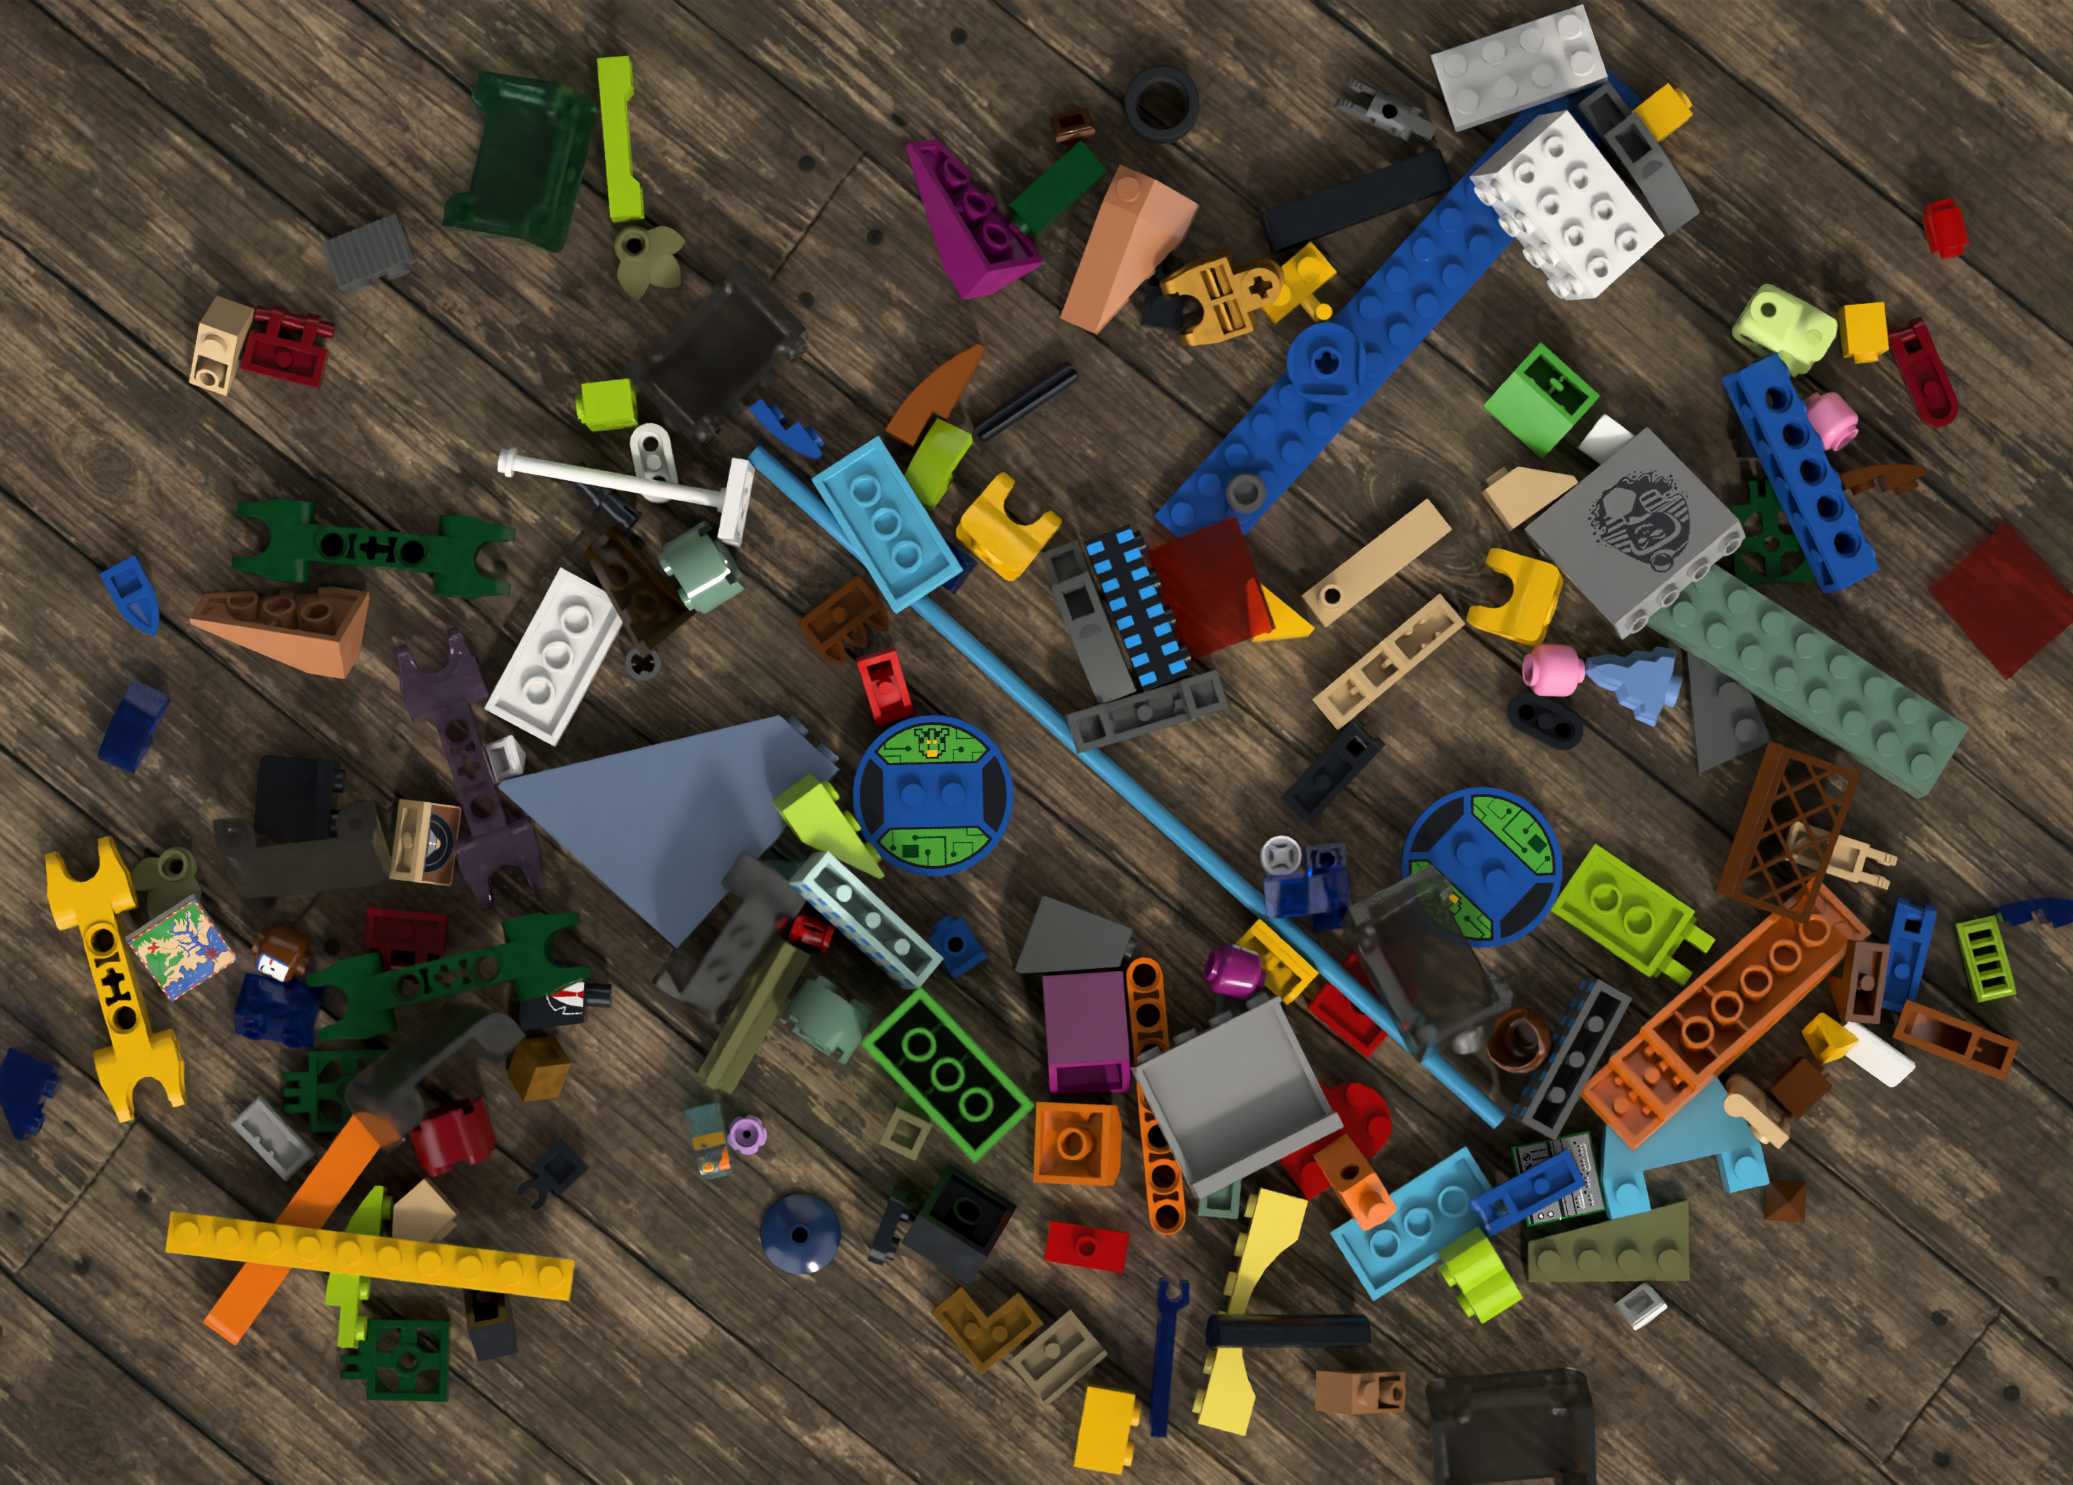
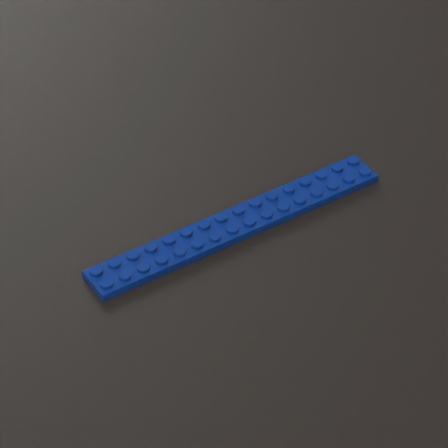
M1605 67L1608 81L1630 111H1632L1641 99ZM1607 82L1524 109L1330 322L1346 327L1365 348L1367 356L1366 374L1351 396L1333 404H1319L1309 401L1304 396L1296 393L1286 371L1156 513L1154 518L1213 571L1516 238V236L1512 237L1507 234L1498 221L1500 216L1494 208L1484 204L1478 198L1474 191L1476 185L1469 177L1538 115L1567 110L1595 147L1598 148L1601 142L1575 109V106ZM1325 352L1320 360H1315V366L1322 369V374H1330L1331 368L1338 367V362L1331 360L1330 353ZM1240 473H1252L1258 476L1266 488L1264 503L1253 513H1238L1229 506L1226 500L1225 493L1229 481Z

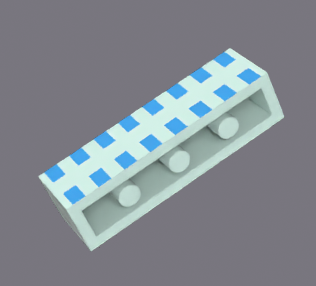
M829 851L813 852L789 880L788 883L902 989H918L944 959Z

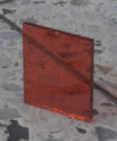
M1229 516L1221 522L1160 546H1153L1150 550H1147L1152 566L1155 568L1163 588L1161 592L1165 603L1170 605L1178 627L1174 629L1179 643H1185L1192 662L1261 634H1269L1272 630L1276 629L1237 516Z
M2007 522L2004 525H2000L1996 532L1937 583H1933L1928 590L2005 680L2012 678L2022 666L2073 623V597Z

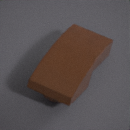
M1880 464L1854 469L1839 476L1842 482V491L1851 489L1853 495L1876 487L1873 479L1877 478L1882 493L1894 489L1897 496L1919 487L1916 479L1926 475L1924 467Z

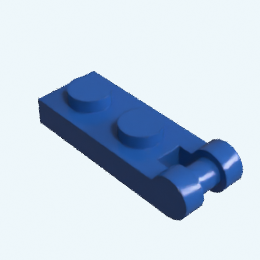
M1896 898L1886 939V944H1890V952L1882 1002L1883 1009L1901 1013L1906 999L1912 1002L1916 1001L1936 919L1937 906L1925 903L1921 907L1910 904L1909 899ZM1906 919L1919 922L1917 934L1904 931Z
M1564 1149L1492 1189L1473 1197L1467 1203L1473 1213H1478L1483 1223L1481 1229L1488 1238L1587 1184L1568 1149ZM1502 1199L1508 1212L1498 1217L1491 1204Z

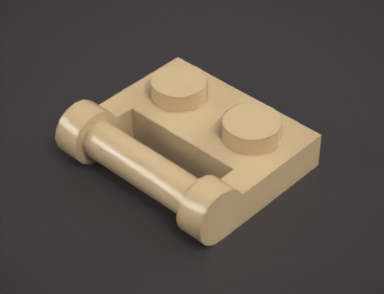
M1736 1073L1729 1076L1725 1086L1728 1093L1724 1099V1110L1731 1117L1742 1116L1751 1124L1749 1129L1758 1140L1766 1145L1771 1142L1779 1149L1790 1138L1791 1116L1743 1074Z

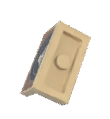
M399 799L389 879L451 886L461 808L458 806Z

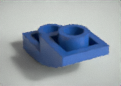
M760 399L749 408L757 421L773 437L792 451L816 462L824 457L819 449L824 445V442L811 425L804 429L798 421L785 431L782 426L788 421L774 402L767 407L764 401Z

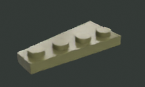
M1688 1200L1673 1202L1672 1204L1651 1208V1211L1609 1219L1527 1241V1282L1690 1281Z

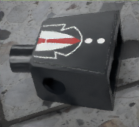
M553 958L563 968L586 966ZM589 978L557 994L520 1001L519 1030L587 1023L588 1007L611 1008L612 984L589 983Z

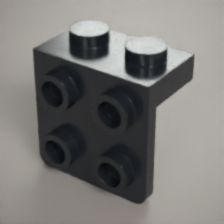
M274 755L263 756L259 765L254 831L259 835L334 842L335 833H340L342 824V810L337 809L338 793H344L346 770L341 769V761Z

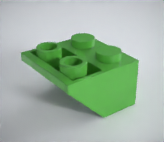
M1540 342L1482 407L1542 460L1596 402L1600 395Z

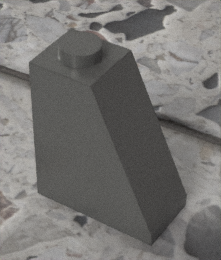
M1043 895L1015 971L1019 973H1037L1119 967L1122 960L1130 962L1138 939L1131 937L1132 928Z

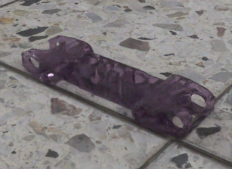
M455 627L447 630L451 648V659L447 666L438 673L423 672L417 665L408 645L404 644L395 647L399 667L400 689L412 722L415 723L430 717L434 718L472 835L454 840L452 842L462 876L471 887L482 911L485 912L495 908L491 880L495 872L504 865H515L521 868L535 894L547 891L543 870L542 848L530 816L509 822L470 705L490 698L489 690L480 663L470 650L461 629ZM457 720L465 721L469 728L468 736L461 742H453L448 733L450 725ZM475 744L476 750H469L468 754L473 763L481 764V769L476 771V778L472 780L470 776L462 775L461 770L467 767L465 756L463 754L455 756L454 750L468 749ZM488 796L494 802V811L489 817L480 819L474 812V803L478 798Z

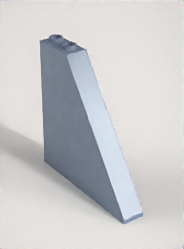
M780 715L504 780L499 784L498 788L675 948L680 949L789 828L771 801L809 773L820 782L827 779L830 783L839 773L840 769L834 765L839 758L822 742L815 748L804 737L809 731L792 715L787 721Z

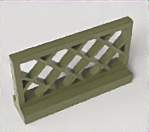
M776 935L697 1073L698 1077L705 1080L704 1084L713 1090L719 1088L730 1095L733 1094L812 955Z

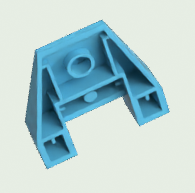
M1620 1049L1610 1051L1609 1059ZM1717 1077L1634 1151L1603 1120L1598 1173L1606 1205V1217L1616 1219L1651 1211L1643 1175L1644 1170L1716 1155L1724 1191L1731 1193L1770 1184L1761 1144L1750 1131L1747 1122L1742 1116L1731 1117L1724 1110V1099L1728 1093Z

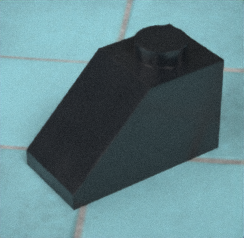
M463 1288L467 1329L478 1361L518 1353L515 1322L509 1295L506 1293Z

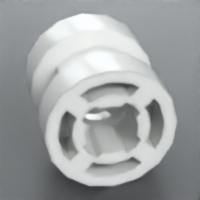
M1288 836L1273 837L1265 842L1261 848V865L1272 875H1288L1295 871L1301 863V849L1297 842Z

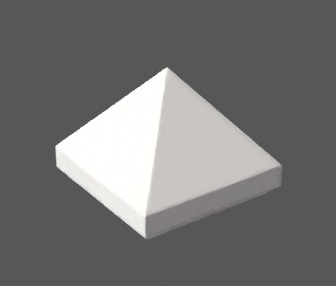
M513 735L486 744L497 783L523 774L526 753Z
M1647 1281L1614 1304L1635 1331L1651 1322L1667 1308L1665 1302Z

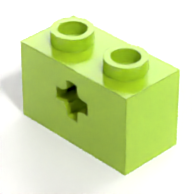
M629 378L581 384L582 394L575 395L578 419H581V423H586L592 432L640 426L636 390Z

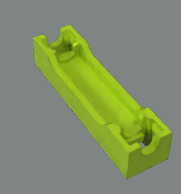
M629 56L597 58L610 218L613 223L645 220L643 191L640 183L633 178L627 102L634 95L632 62Z

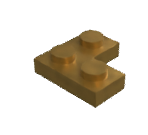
M962 1286L930 1311L981 1375L1044 1324L1019 1292L1014 1294L988 1317Z

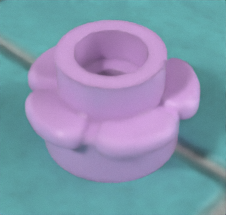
M747 1115L745 1118L739 1116L732 1120L729 1125L730 1133L727 1136L729 1145L734 1150L739 1149L742 1154L750 1155L756 1153L758 1147L763 1146L766 1142L767 1131L762 1127V1121L754 1115ZM744 1131H750V1138L743 1136Z

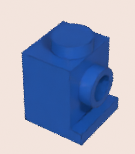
M951 915L930 928L934 935L928 938L935 951L944 958L942 962L954 979L988 958L962 917L954 921ZM959 937L962 939L963 948L960 952L954 953L948 949L950 938Z

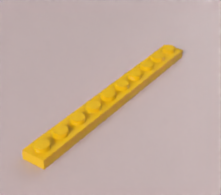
M173 1211L170 1213L165 1252L564 1301H570L575 1260Z

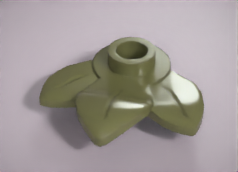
M628 226L622 229L615 238L614 249L617 257L621 260L617 271V278L624 291L631 298L639 301L647 291L649 284L665 289L679 287L682 277L681 269L673 254L677 253L686 242L677 231L666 226H659L648 231L640 226ZM636 239L642 243V249L638 253H630L627 250V245L631 240Z
M183 847L169 848L160 858L151 857L143 859L132 871L131 876L134 889L148 892L147 909L150 921L193 893L199 902L201 901L202 890L195 877L197 860L190 850ZM182 860L184 864L181 873L176 874L174 870L175 864Z

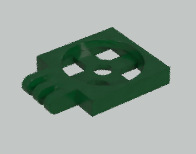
M1748 477V505L1729 506L1728 509L1740 520L1741 526L1753 514L1761 513L1762 531L1757 537H1745L1739 548L1731 554L1733 576L1748 586L1814 582L1815 576L1804 553L1803 561L1799 567L1789 575H1782L1781 556L1786 551H1802L1795 535H1784L1779 530L1778 512L1784 511L1768 477H1763V493H1758L1756 477ZM1769 536H1773L1779 541V548L1774 552L1767 551L1764 547V541ZM1758 553L1764 559L1765 576H1760L1751 571L1743 562L1741 554Z
M391 1049L309 1051V1072H282V1081L293 1082L298 1080V1088L282 1089V1097L298 1096V1104L287 1103L282 1105L283 1113L310 1112V1132L342 1131L364 1098H382L381 1109L392 1116ZM358 1058H365L371 1061L381 1072V1082H364L358 1077ZM341 1059V1077L336 1083H318V1078L323 1069L333 1060ZM354 1083L357 1086L358 1093L354 1098L350 1099L344 1096L342 1090L345 1084ZM336 1099L342 1105V1123H337L330 1119L321 1109L319 1100Z
M370 1318L368 1321V1338H365V1341L359 1340L356 1354L340 1355V1363L356 1364V1370H341L340 1379L367 1380L366 1400L448 1402L451 1320ZM393 1328H401L400 1347L395 1352L377 1351L379 1341L388 1331ZM418 1328L427 1329L437 1338L440 1343V1353L422 1352L417 1347ZM406 1352L413 1353L416 1357V1364L412 1368H406L401 1364V1357ZM376 1368H394L400 1375L399 1392L391 1390L381 1381ZM421 1369H440V1377L437 1382L428 1390L416 1393V1374Z

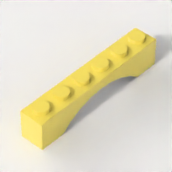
M1259 1187L1257 1195L1250 1193L1244 1217L1251 1218L1247 1234L1240 1232L1234 1250V1256L1240 1257L1236 1273L1231 1271L1228 1273L1223 1295L1230 1296L1226 1312L1219 1310L1218 1314H1245L1253 1288L1265 1269L1283 1250L1298 1240L1308 1203L1306 1199ZM1216 1348L1215 1351L1208 1349L1202 1373L1209 1374L1205 1390L1197 1389L1192 1412L1198 1413V1424L1245 1436L1255 1401V1394L1247 1378L1242 1348Z

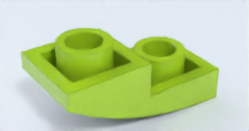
M939 418L936 419L905 473V478L922 505L931 511L934 510L953 483L952 472L973 443L970 433Z

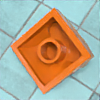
M1036 1102L1033 1182L1114 1186L1121 1167L1122 1119L1117 1105Z

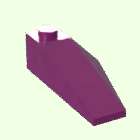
M939 139L912 142L907 145V154L943 267L963 300L992 295L1038 268L1044 262L1028 235L1023 236L1012 223H1009L995 209L998 201L990 193L984 196L969 181L971 173Z

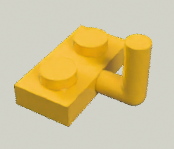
M1310 242L1282 266L1284 284L1277 300L1269 306L1261 307L1275 325L1300 304L1316 323L1328 322L1332 315L1331 307L1328 304H1321L1313 293L1331 279L1337 271L1314 244ZM1270 280L1262 283L1265 289L1269 287Z

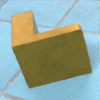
M555 1035L523 1039L518 1042L507 1076L523 1102L557 1098L563 1087L571 1062Z

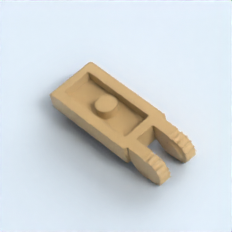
M1796 822L1789 826L1785 842L1790 852L1811 842L1801 822ZM1809 825L1815 839L1831 833ZM1839 835L1826 874L1854 883L1860 881L1888 890L1890 881L1886 880L1885 877L1862 872L1864 862L1867 857L1882 865L1895 866L1898 857L1869 848L1870 844ZM1829 839L1818 844L1823 854ZM1814 846L1792 856L1796 864L1813 870H1818L1821 863ZM1782 848V851H1781L1780 856L1786 854V853L1784 852L1783 848Z

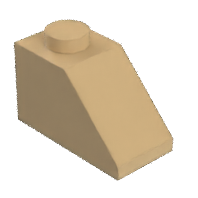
M1504 466L1485 480L1489 487L1482 492V495L1510 532L1574 487L1578 481L1571 475L1519 466L1508 472Z

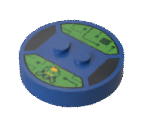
M940 715L919 716L890 727L867 749L860 761L854 779L853 806L856 820L867 842L873 845L884 860L903 871L916 875L946 876L964 871L976 865L998 845L1009 825L1012 815L1013 782L1002 753L994 742L981 730L953 717Z
M1490 787L1467 788L1436 800L1413 822L1401 849L1399 864L1400 882L1410 909L1417 919L1433 934L1459 946L1470 948L1497 947L1524 937L1534 930L1548 915L1561 886L1562 855L1551 825L1539 810L1528 801L1501 789Z

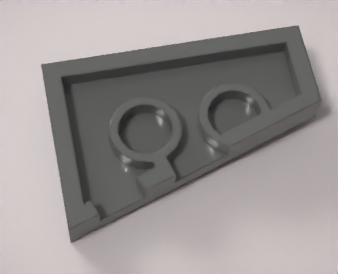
M1685 651L1697 757V774L1765 745L1769 740L1772 741L1750 691L1718 671L1717 667L1703 658L1700 659L1689 651Z

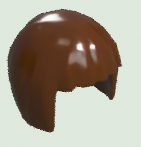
M1515 1007L1510 1011H1505L1497 1019L1496 1025L1493 1027V1036L1487 1041L1485 1048L1490 1060L1501 1069L1510 1073L1526 1074L1539 1070V1068L1547 1063L1554 1046L1551 1029L1542 1015L1530 1008Z

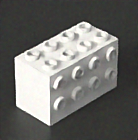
M1567 110L1538 115L1469 177L1476 185L1474 191L1478 198L1484 204L1494 208L1500 216L1498 221L1501 227L1510 236H1516L1525 248L1523 249V254L1534 267L1542 269L1549 278L1547 281L1549 288L1561 299L1596 298L1665 236Z

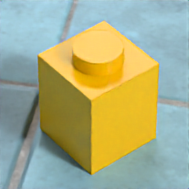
M1669 83L1631 111L1638 114L1658 144L1686 123L1693 115L1689 110L1692 107L1689 98L1680 88L1677 87L1674 90Z
M1884 302L1844 305L1838 310L1842 357H1854V363L1878 361V355L1889 350Z

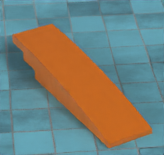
M1815 877L1812 878L1808 883H1806L1809 892L1811 891ZM1822 883L1808 925L1772 913L1640 1028V1032L1609 1059L1607 1065L1587 1081L1580 1096L1626 1145L1634 1151L1845 960L1848 939L1865 941L1872 932ZM1801 888L1783 904L1786 909L1803 914L1808 899Z

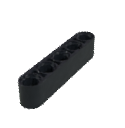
M1436 149L1273 208L1257 217L1271 254H1277L1442 194L1452 189L1454 184L1441 150Z

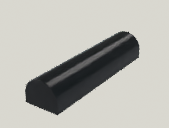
M1212 1314L1206 1325V1346H1209V1348H1352L1368 1346L1371 1343L1370 1323L1365 1314Z

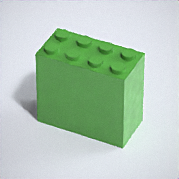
M920 986L861 1043L974 1163L1035 1106L1032 1099L924 986Z

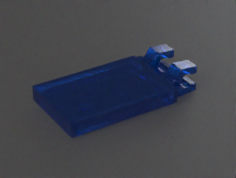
M1159 1277L1155 1300L1158 1306V1319L1148 1425L1149 1434L1152 1437L1167 1438L1177 1312L1190 1304L1188 1279H1179V1296L1169 1298L1166 1296L1169 1280L1165 1277Z

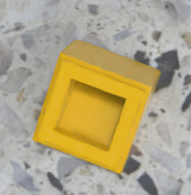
M1824 1012L1818 1014L1801 1030L1815 1058L1822 1065L1843 1057L1859 1042V1039L1853 1033Z

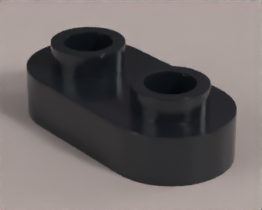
M1520 693L1514 696L1507 705L1506 717L1509 724L1515 730L1552 749L1566 751L1575 747L1582 739L1583 724L1576 714L1535 693ZM1528 705L1532 708L1533 716L1530 720H1523L1519 716L1521 706ZM1563 723L1568 727L1569 733L1566 738L1562 739L1556 736L1555 727L1557 724Z
M897 1185L894 1186L867 1261L883 1266L885 1259L893 1261L901 1240L894 1236L899 1221L907 1224L915 1202L908 1198L910 1190Z

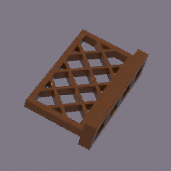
M1769 740L1715 894L1808 925L1861 773L1786 748L1784 745ZM1788 759L1805 763L1812 779L1791 788L1784 775ZM1813 767L1825 770L1827 772H1824L1817 776ZM1832 774L1850 779L1845 794L1829 802L1819 780ZM1780 781H1782L1786 791L1776 795ZM1815 783L1824 804L1803 814L1793 793ZM1789 795L1799 816L1777 826L1770 812L1772 804ZM1842 801L1836 816L1832 806ZM1827 808L1834 822L1832 832L1815 839L1806 818ZM1768 818L1773 829L1762 833ZM1802 821L1811 842L1790 852L1780 830ZM1776 833L1786 854L1764 864L1757 846L1761 839ZM1829 839L1823 854L1818 844ZM1814 846L1821 860L1820 866L1817 871L1802 877L1792 856ZM1755 855L1759 867L1749 871ZM1788 858L1798 880L1776 889L1766 868ZM1762 871L1772 892L1758 899L1742 894L1746 878ZM1815 877L1811 891L1809 892V889L1805 881ZM1800 884L1808 899L1803 914L1786 909L1779 894ZM1775 896L1779 906L1765 902V900Z

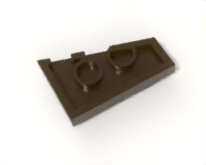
M615 525L591 543L585 550L584 554L643 659L690 621L697 613L695 609L690 611L686 607L674 586Z

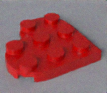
M1316 1078L1332 1111L1337 1112L1344 1127L1279 1159L1307 1201L1331 1186L1314 1159V1154L1344 1134L1350 1137L1367 1161L1374 1157L1386 1144L1392 1132L1391 1114L1385 1100L1374 1089L1361 1083H1341L1328 1089ZM1353 1167L1346 1168L1342 1173V1177L1354 1170Z

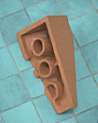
M1119 165L1101 204L1060 316L1061 320L1097 335L1129 301V296L1140 284L1157 271L1156 267L1171 251L1174 252L1183 243L1200 207L1199 204L1156 179Z
M333 586L318 587L317 593L294 594V588L280 589V595L260 597L254 591L205 593L189 619L190 624L306 673L345 679L360 654L370 598L369 592Z

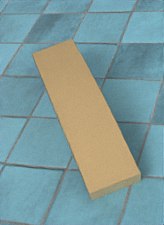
M1439 593L1312 700L1334 727L1339 730L1464 626L1465 622Z

